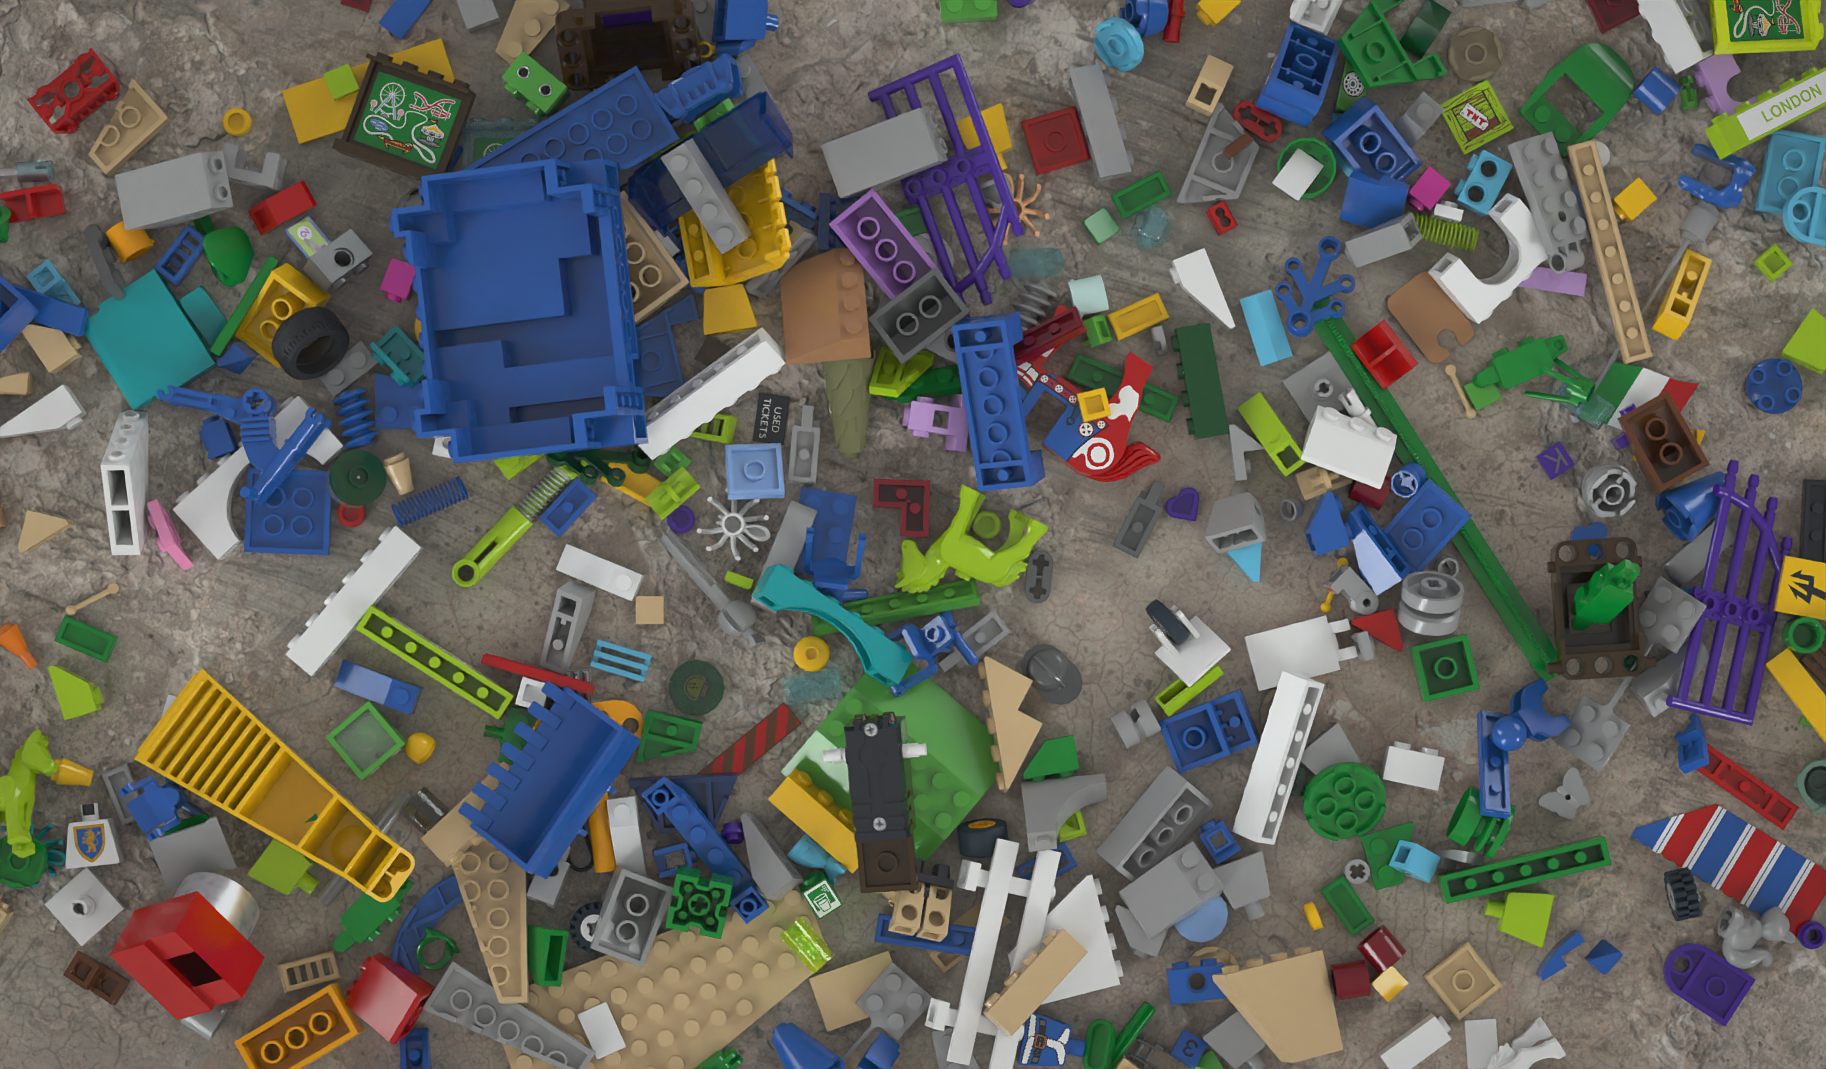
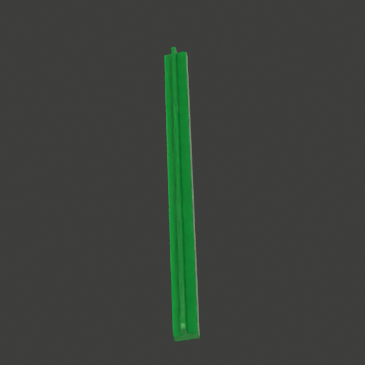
M1328 297L1315 303L1311 312L1328 306L1331 301ZM1333 306L1332 311L1338 312L1335 306ZM1329 317L1315 323V331L1357 392L1364 407L1370 409V416L1377 427L1386 428L1397 435L1394 453L1402 466L1407 463L1419 464L1426 472V481L1430 478L1464 508L1388 388L1383 389L1351 348V344L1356 341V338L1343 318ZM1470 517L1450 541L1537 676L1543 678L1545 683L1552 678L1558 677L1559 675L1547 674L1546 669L1547 663L1557 661L1556 649Z

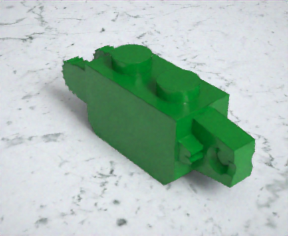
M1563 335L1543 339L1542 337L1537 340L1530 336L1517 342L1519 348L1509 352L1508 347L1492 353L1494 359L1486 362L1488 368L1474 374V377H1472L1473 384L1481 389L1496 383L1498 388L1508 390L1544 374L1543 367L1552 370L1553 360L1569 350Z
M1626 559L1617 565L1607 562L1599 571L1593 574L1592 578L1585 585L1579 587L1574 596L1575 602L1571 606V614L1574 615L1573 620H1571L1573 629L1582 631L1594 622L1599 625L1608 624L1633 601V582L1640 574L1639 565Z
M407 878L394 897L387 902H379L364 893L341 916V926L344 930L333 941V948L337 952L342 953L350 949L356 942L360 945L366 940L372 943L382 933L379 927L386 920L391 924L402 913L399 907L404 903L402 900L413 887L412 881Z

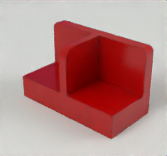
M55 183L0 193V199L5 201L6 207L11 211V216L8 219L10 224L66 214L62 187Z
M1385 319L1351 344L1353 351L1383 389L1388 388L1419 364Z

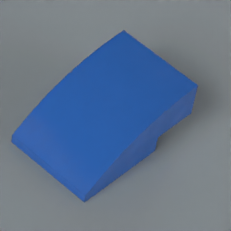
M1241 688L1158 721L1178 774L1258 744L1261 739Z

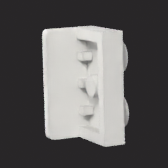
M1294 0L1290 8V19L1300 26L1327 36L1343 0Z

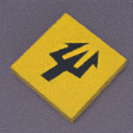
M1784 556L1774 611L1826 621V563Z

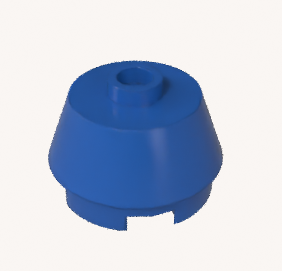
M1126 0L1125 8H1120L1119 15L1120 18L1132 24L1141 39L1164 30L1169 9L1167 0Z

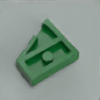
M648 709L636 763H644L647 760L660 757L662 759L678 753L684 754L696 751L703 722Z
M1412 821L1371 832L1360 837L1376 891L1403 883L1405 874L1389 866L1399 840L1411 842L1414 829Z

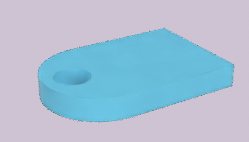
M1813 186L1800 188L1794 191L1784 204L1782 213L1784 226L1787 232L1797 241L1826 248V189ZM1796 204H1799L1804 211L1803 217L1800 220L1796 219L1793 215V208Z

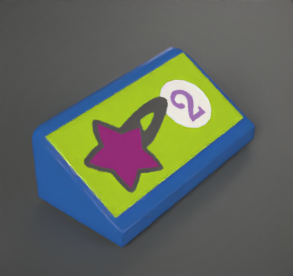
M306 215L284 231L307 260L331 243L309 215Z

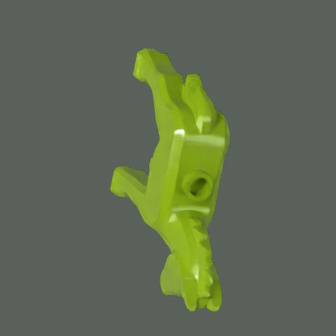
M961 484L959 492L960 505L957 514L952 519L949 528L936 538L925 555L919 551L915 540L906 538L902 541L901 569L895 573L898 580L895 582L894 587L901 588L902 592L908 591L911 594L927 592L932 586H937L949 567L955 568L954 575L966 581H970L971 577L996 587L1007 586L1016 579H1019L1018 574L1026 571L1025 568L1028 566V563L1022 560L1029 556L1032 547L1048 531L1049 527L1011 509L1008 515L1010 520L1008 539L1002 547L993 552L967 533L986 496ZM1027 525V532L1022 538L1023 531Z
M40 729L33 731L28 739L25 740L24 745H20L19 749L15 751V758L11 760L8 774L0 777V823L6 822L7 842L12 845V853L21 858L35 854V844L32 842L29 831L31 813L35 802L36 774H44L49 777L54 775L58 769L57 763L52 759L47 749L49 744L48 736L42 735Z

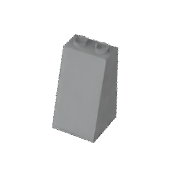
M918 108L822 144L821 148L839 197H861L872 188L878 190L948 161L946 157L948 152L945 141L939 138L936 130L938 122L934 113L929 111V108Z
M223 151L199 152L115 175L125 231L171 228L234 207Z

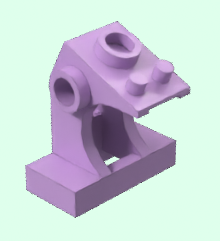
M963 394L952 395L951 406L933 404V398L917 396V401H911V406L905 405L902 426H907V431H912V436L929 438V433L945 435L944 450L966 452L969 430ZM934 411L948 413L946 429L932 427Z

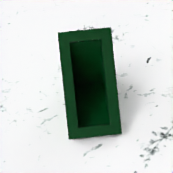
M1426 0L1399 41L1403 49L1421 60L1452 12L1434 0Z

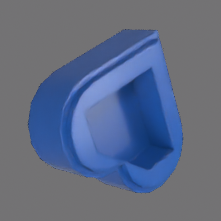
M1592 522L1587 527H1576L1570 534V540L1606 538L1608 534L1607 528L1600 522ZM1591 544L1587 549V553L1594 557L1600 551L1596 544Z

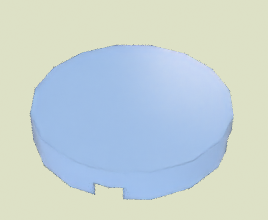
M1219 896V898L1184 918L1174 926L1180 935L1190 941L1202 943L1213 940L1221 934L1227 924L1228 911L1226 903Z

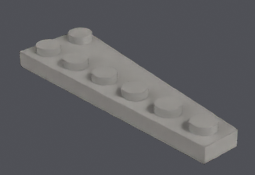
M452 961L422 1008L453 1023L465 1026L474 1032L495 1039L504 1045L516 1048L532 1057L539 1058L560 1069H586L596 1051L523 1004H500L493 985L456 961Z

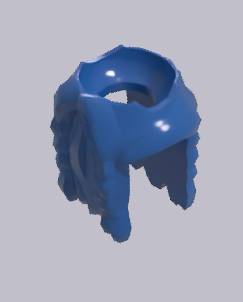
M1696 144L1692 148L1691 154L1731 171V181L1719 191L1690 177L1681 175L1678 185L1698 199H1703L1705 202L1719 208L1738 207L1743 198L1742 188L1751 180L1756 168L1746 159L1733 154L1720 160L1714 148L1704 144Z

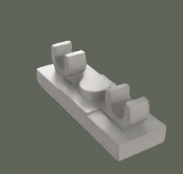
M790 221L789 224L793 228V232L790 234L792 246L789 250L790 257L781 268L746 280L747 284L744 288L750 294L764 298L814 243L818 236L812 230L804 228L794 221Z

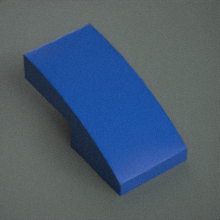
M1573 930L1549 951L1536 972L1539 979L1544 981L1567 966L1561 956L1585 942L1580 932Z

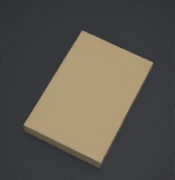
M889 950L809 977L827 1032L869 1017L855 1003L891 964L892 958Z

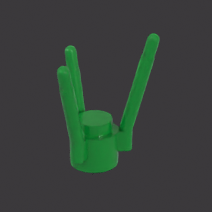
M1555 358L1553 360L1554 363L1575 378L1570 379L1547 367H1543L1542 370L1568 384L1566 393L1570 394V397L1531 391L1524 392V395L1527 397L1570 403L1579 407L1580 403L1587 404L1590 401L1595 384L1591 382L1592 379L1581 375L1562 360Z

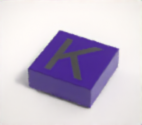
M1560 441L1535 457L1550 480H1553L1575 465Z

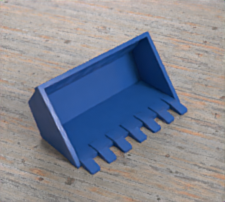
M549 681L542 687L541 692L555 701L552 707L547 710L533 701L527 709L530 714L541 721L536 730H533L522 721H519L514 728L516 734L528 741L523 749H518L508 741L500 749L502 754L514 761L508 771L494 761L486 769L489 775L500 781L495 790L493 791L481 782H477L472 789L475 795L486 801L482 809L479 811L467 802H464L458 810L461 815L472 822L469 827L526 872L534 873L544 879L548 878L576 835L580 834L583 837L587 835L588 832L583 829V825L595 810L606 791L613 795L615 794L617 789L612 787L611 784L641 742V739L572 689L565 686L561 690Z

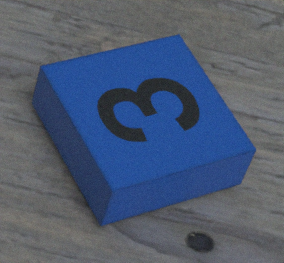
M1184 1029L1169 1055L1194 1069L1208 1043Z

